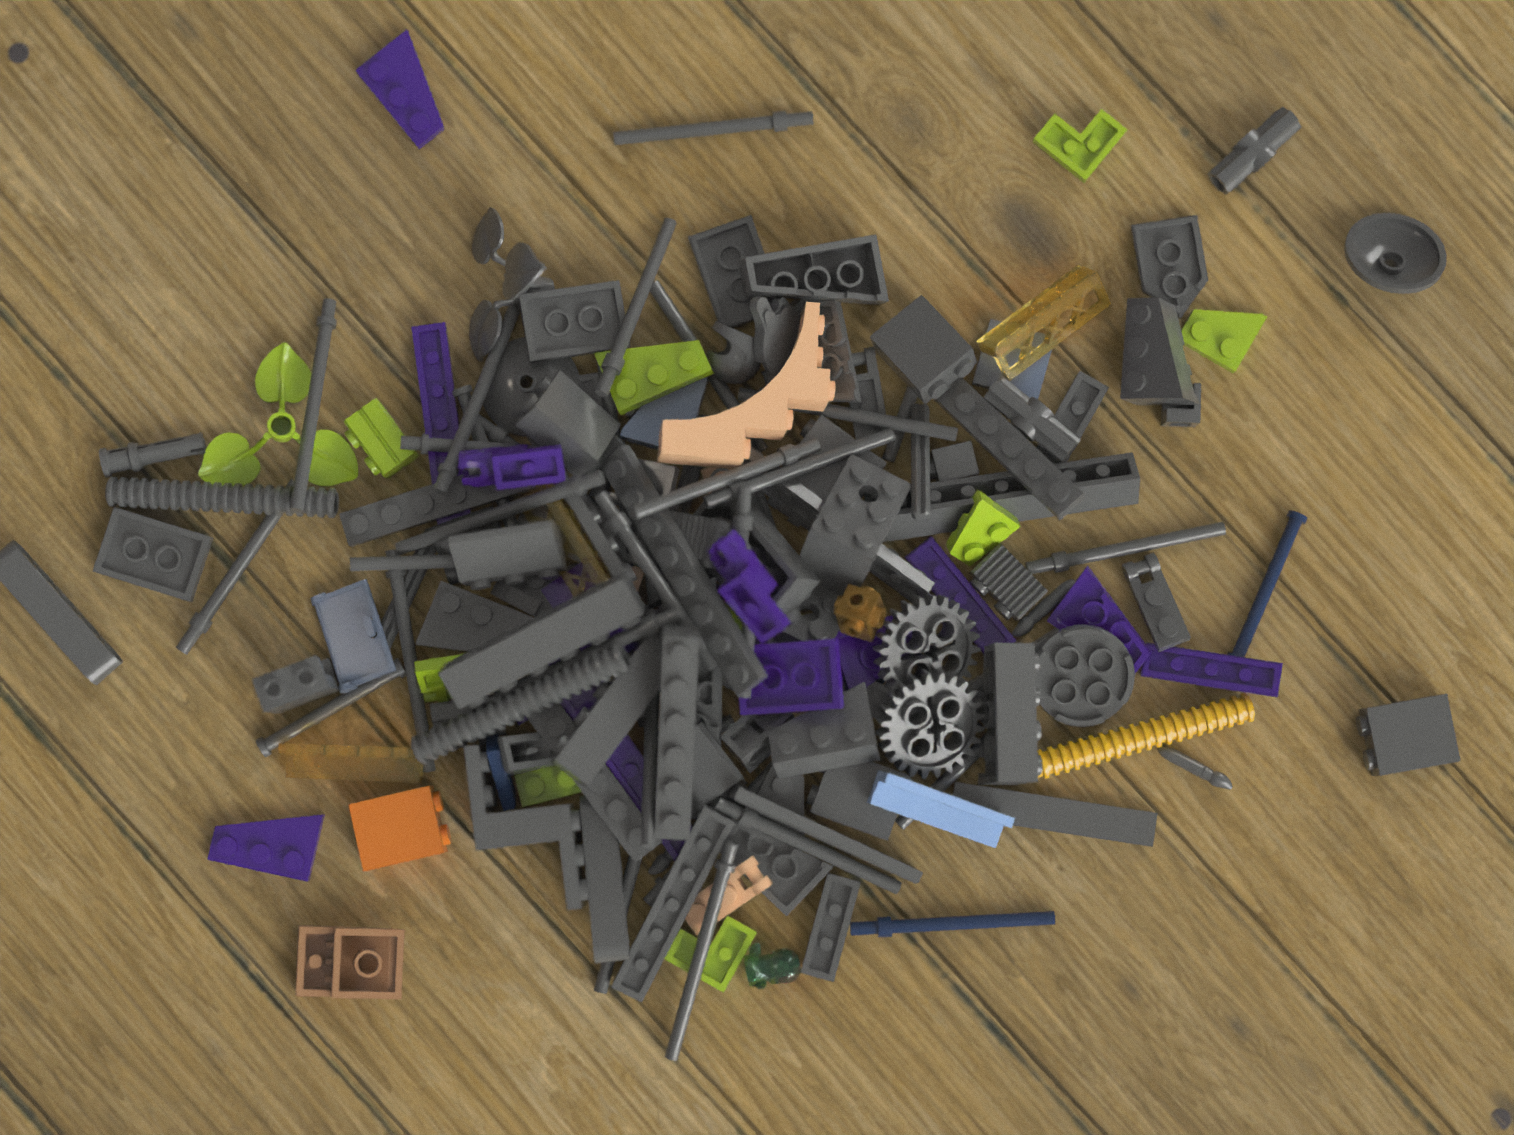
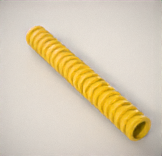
M1240 693V697L1237 698L1233 695L1230 696L1228 701L1222 698L1219 700V703L1215 701L1209 702V706L1201 704L1199 709L1190 707L1188 712L1183 709L1179 710L1177 715L1172 712L1169 713L1168 717L1164 715L1159 716L1158 720L1150 718L1148 723L1139 721L1137 726H1134L1133 723L1128 724V728L1124 729L1121 726L1118 727L1116 732L1110 729L1105 735L1103 732H1099L1097 737H1093V735L1087 736V740L1078 738L1076 743H1073L1071 740L1067 741L1065 746L1060 743L1054 749L1051 746L1046 747V751L1038 749V755L1042 759V772L1038 776V781L1039 777L1042 776L1044 779L1049 778V774L1058 776L1060 771L1069 773L1071 768L1080 770L1081 765H1084L1085 768L1090 767L1092 762L1098 765L1103 759L1105 762L1111 761V757L1119 759L1121 754L1130 756L1132 751L1141 753L1143 748L1148 751L1154 745L1156 748L1162 747L1164 742L1166 745H1170L1172 740L1181 742L1183 737L1192 739L1193 734L1202 736L1204 731L1210 734L1213 733L1215 728L1217 731L1223 730V726L1231 728L1234 723L1242 725L1244 720L1253 722L1255 711L1249 695Z

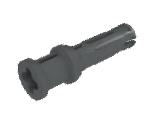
M200 432L150 444L139 445L138 443L130 442L127 447L112 450L100 448L99 458L104 476L108 478L112 477L113 473L131 469L134 472L141 471V469H144V465L205 454L206 444L203 433Z

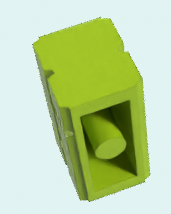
M377 398L343 421L348 427V430L344 432L345 436L355 449L360 446L368 455L364 462L375 476L381 473L384 478L388 479L419 457L416 450L400 449L401 436L405 435Z

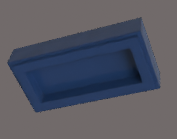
M495 734L486 736V753L503 811L515 809L516 791L512 777L504 769L498 742L500 736Z

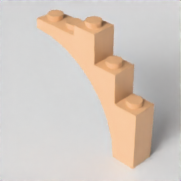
M805 303L800 315L798 335L792 353L781 371L763 390L742 404L716 415L691 420H663L659 429L657 463L733 469L741 466L744 459H749L751 440L745 439V437L781 441L786 431L792 429L793 410L790 409L823 412L829 401L834 400L835 381H830V369L821 368L823 347H818V335H823L825 316L819 315L820 303Z

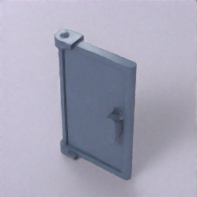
M367 579L327 594L323 592L310 598L321 625L341 694L358 689V686L396 671Z

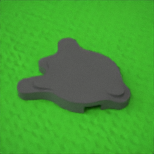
M754 297L750 301L749 307L755 323L753 354L755 362L762 363L765 369L761 372L764 377L765 386L781 371L792 353L798 335L800 315L804 308L805 300L795 299L789 304L785 298L776 297L772 300L771 306L765 297Z

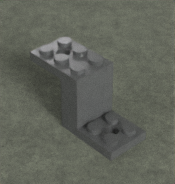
M853 454L850 455L811 526L799 555L819 578L820 582L798 607L785 613L791 622L776 636L788 642L835 639L840 630L836 615L834 614L836 599L839 595L844 594L848 584L857 587L863 586L879 549L912 487L911 483ZM866 492L871 494L875 498V502L862 500L859 493ZM810 610L815 613L817 619L812 621L806 620L801 616L800 611Z
M485 745L464 746L476 851L559 841L567 910L584 907L585 900H588L587 878H582L581 866L585 864L583 844H578L577 831L582 830L580 809L574 810V803L493 813L492 806H497V793L495 785H489L488 772H492Z

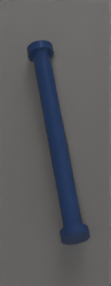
M1292 510L1288 511L1286 518L1289 520L1232 653L1228 652L1227 655L1245 657L1301 524L1305 525L1308 519L1305 515Z

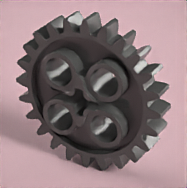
M926 593L924 600L920 596L913 595L912 605L902 600L901 612L891 608L890 613L893 620L891 622L884 621L883 626L887 628L885 633L878 632L875 634V636L882 640V644L873 647L874 651L881 654V657L873 662L879 667H884L877 674L878 677L887 680L884 686L897 694L900 691L897 682L900 681L905 686L910 684L909 674H911L913 666L917 663L918 669L913 676L918 680L921 679L923 669L932 677L936 668L940 669L944 676L948 671H951L957 678L960 676L971 678L972 675L967 670L968 665L974 666L978 664L977 661L971 658V654L980 651V648L972 645V642L977 640L980 635L970 631L976 625V622L967 618L969 611L959 608L960 603L954 600H949L940 594L936 598V596L930 593ZM943 622L942 630L936 635L937 626ZM912 631L911 640L905 644L906 635ZM948 654L947 663L941 666L943 658Z
M938 668L935 669L931 677L923 669L921 679L918 680L912 674H909L910 684L905 686L902 682L898 681L897 686L900 691L897 694L887 692L892 701L890 704H880L886 715L876 717V720L884 726L876 730V734L883 739L878 745L886 752L884 756L891 763L894 762L893 765L899 771L905 769L911 777L918 772L923 779H926L929 771H931L936 778H939L941 768L944 767L949 773H952V763L956 761L959 765H964L963 758L961 757L964 753L971 756L974 755L969 746L971 743H981V740L975 736V733L984 731L985 727L977 721L986 717V714L978 709L983 702L975 696L977 691L971 685H968L964 678L961 676L957 678L951 671H948L944 676V673ZM950 699L949 705L941 710L942 704ZM918 706L916 713L908 716L910 710ZM953 731L952 736L948 740L944 741V737L949 732ZM921 738L920 743L916 747L911 748L913 742Z

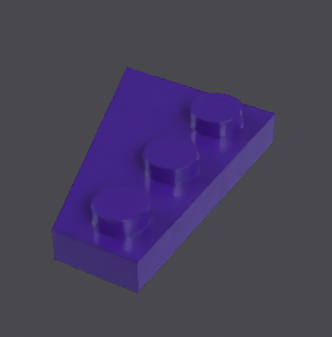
M1088 565L1047 619V622L1059 630L1073 625L1086 624L1098 626L1111 632L1128 650L1133 661L1135 673L1151 653V650Z
M325 814L215 826L207 860L308 882L310 881Z

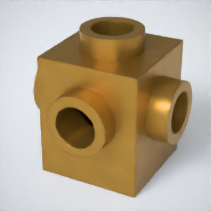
M848 584L844 594L839 595L836 599L834 614L836 615L841 633L873 642L875 634L885 621L886 609L883 606L880 593L868 586L857 587Z

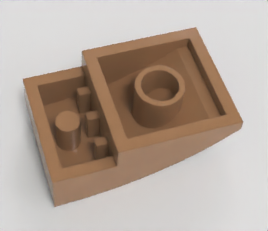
M298 925L295 995L355 999H401L405 930L374 927Z

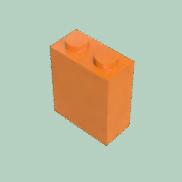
M433 785L348 804L363 872L448 852L447 845L452 843L449 827L447 824L442 825L439 812L444 811L441 792L434 791Z

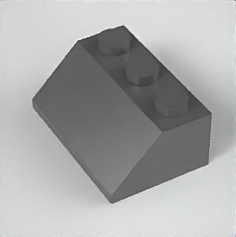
M551 520L448 537V544L459 581L466 586H470L471 590L491 588V582L504 580L505 585L520 584L525 582V577L538 575L540 580L559 577V571L567 570L562 529Z

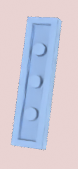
M880 770L877 772L867 801L869 804L996 848L1003 826L1012 828L1015 820L1013 817Z

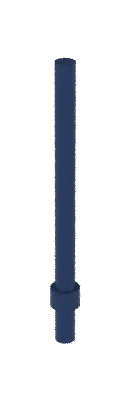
M1043 911L891 920V916L877 917V921L850 922V936L877 934L878 938L892 937V933L1055 925V912Z

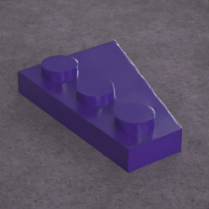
M408 30L401 33L355 70L418 149H421L445 130Z
M892 615L885 617V620L891 622L893 620ZM882 625L878 632L885 633L887 628ZM839 630L835 639L839 638L841 676L846 691L863 682L868 687L880 678L877 674L884 668L875 665L873 662L881 657V654L874 651L873 647L881 645L882 640L875 636L873 642L843 634ZM912 631L906 635L905 644L911 640Z

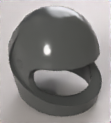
M715 321L711 328L723 336L727 344L726 348L721 352L707 350V359L714 375L719 380L730 384H741L749 381L756 375L761 366V363L755 362L754 337Z

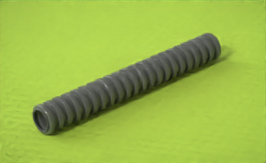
M110 477L105 489L106 501L110 507H116L118 504L120 507L129 505L130 508H136L139 505L140 508L150 506L151 509H157L160 506L161 509L166 510L170 506L172 510H178L179 507L183 511H188L190 508L193 511H199L202 508L203 512H209L210 509L213 512H220L222 509L224 513H230L231 510L234 513H241L243 510L245 514H251L252 511L255 514H262L264 511L266 515H272L275 512L278 516L283 515L285 512L287 516H293L296 513L298 517H303L304 514L308 517H314L317 514L318 518H324L325 515L329 518H335L339 509V495L336 488H330L329 491H326L325 488L321 487L316 491L315 487H309L306 492L304 511L301 513L290 510L293 486H288L287 489L283 485H278L276 488L273 485H267L264 488L262 484H257L255 487L252 484H246L243 487L241 483H236L234 486L231 483H225L222 486L221 482H215L213 485L211 482H204L202 485L200 481H194L191 484L187 480L181 484L179 480H173L170 483L168 479H163L161 482L158 479H152L150 482L148 478H142L140 481L138 478H131L129 481L127 477H121L120 480L117 477Z
M615 643L612 645V649L604 648L602 654L595 652L592 658L589 656L583 658L582 663L576 661L573 663V667L567 665L563 671L556 670L554 676L548 674L544 676V680L541 678L535 680L534 685L528 683L525 685V689L519 687L515 693L512 691L508 692L506 698L500 696L496 699V702L491 700L487 702V706L483 704L478 706L477 711L471 709L468 711V715L465 713L460 714L458 719H450L449 724L443 722L439 728L434 726L430 729V732L424 731L420 736L415 735L411 737V748L414 756L422 764H428L430 759L436 760L439 758V755L445 756L449 753V750L454 752L458 749V746H466L468 741L474 743L477 741V737L482 739L486 737L487 733H495L496 728L502 730L506 724L511 726L515 723V720L522 721L525 715L530 717L534 715V711L539 713L543 711L544 706L550 708L553 706V702L559 704L563 701V698L568 700L572 697V693L579 695L582 693V689L590 690L592 684L598 686L601 684V680L607 682L611 679V676L615 678L620 676L621 671L627 673L631 667L629 657L625 649L620 644Z

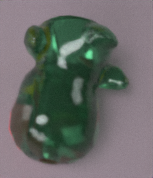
M756 942L751 946L749 955L744 956L745 970L750 988L765 989L767 986L766 982L770 984H788L794 982L801 972L799 957L795 951L789 948H781L762 955L761 945Z

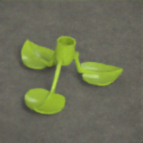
M281 343L267 354L260 364L255 377V388L260 399L267 403L279 401L278 412L271 415L268 420V432L250 449L248 441L240 434L228 432L215 437L206 448L202 465L198 472L199 478L203 481L211 482L212 485L215 482H221L222 486L225 483H231L233 486L236 483H241L245 486L251 483L260 473V462L253 454L269 439L272 438L277 442H287L290 439H294L300 444L301 437L295 432V421L290 414L285 412V401L298 403L306 398L309 392L311 372L307 364L287 343ZM317 431L308 481L316 486L330 487L355 480L358 477V463L349 443L334 431Z

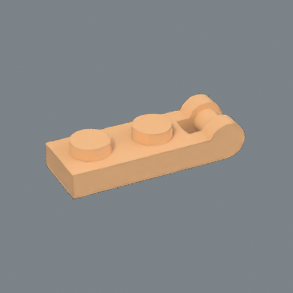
M754 855L736 866L734 873H730L717 922L773 884L768 875L763 876L757 867L759 862ZM744 874L747 875L753 884L748 888L740 878ZM713 883L698 893L685 918L696 936L700 932Z

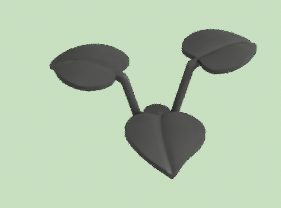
M491 207L488 208L475 230L472 241V253L476 262L480 264H486L492 258L493 261L505 267L506 272L504 273L502 291L507 300L495 301L493 304L489 300H483L472 315L469 327L470 345L475 357L480 362H483V358L492 350L500 336L502 318L498 310L501 307L519 305L518 297L521 294L554 289L552 279L540 276L546 269V266L536 257L528 244L523 242L516 243L510 250L506 260L498 255L496 250L503 243L504 226L499 213Z

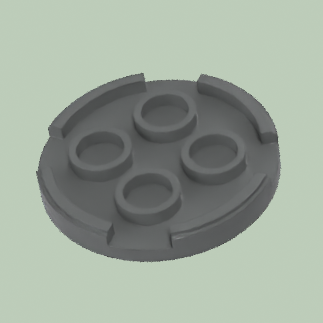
M1086 624L1069 626L1052 634L1037 651L1039 655V669L1035 672L1036 686L1040 689V705L1057 721L1076 727L1098 725L1117 713L1129 700L1135 681L1133 661L1123 643L1106 629Z

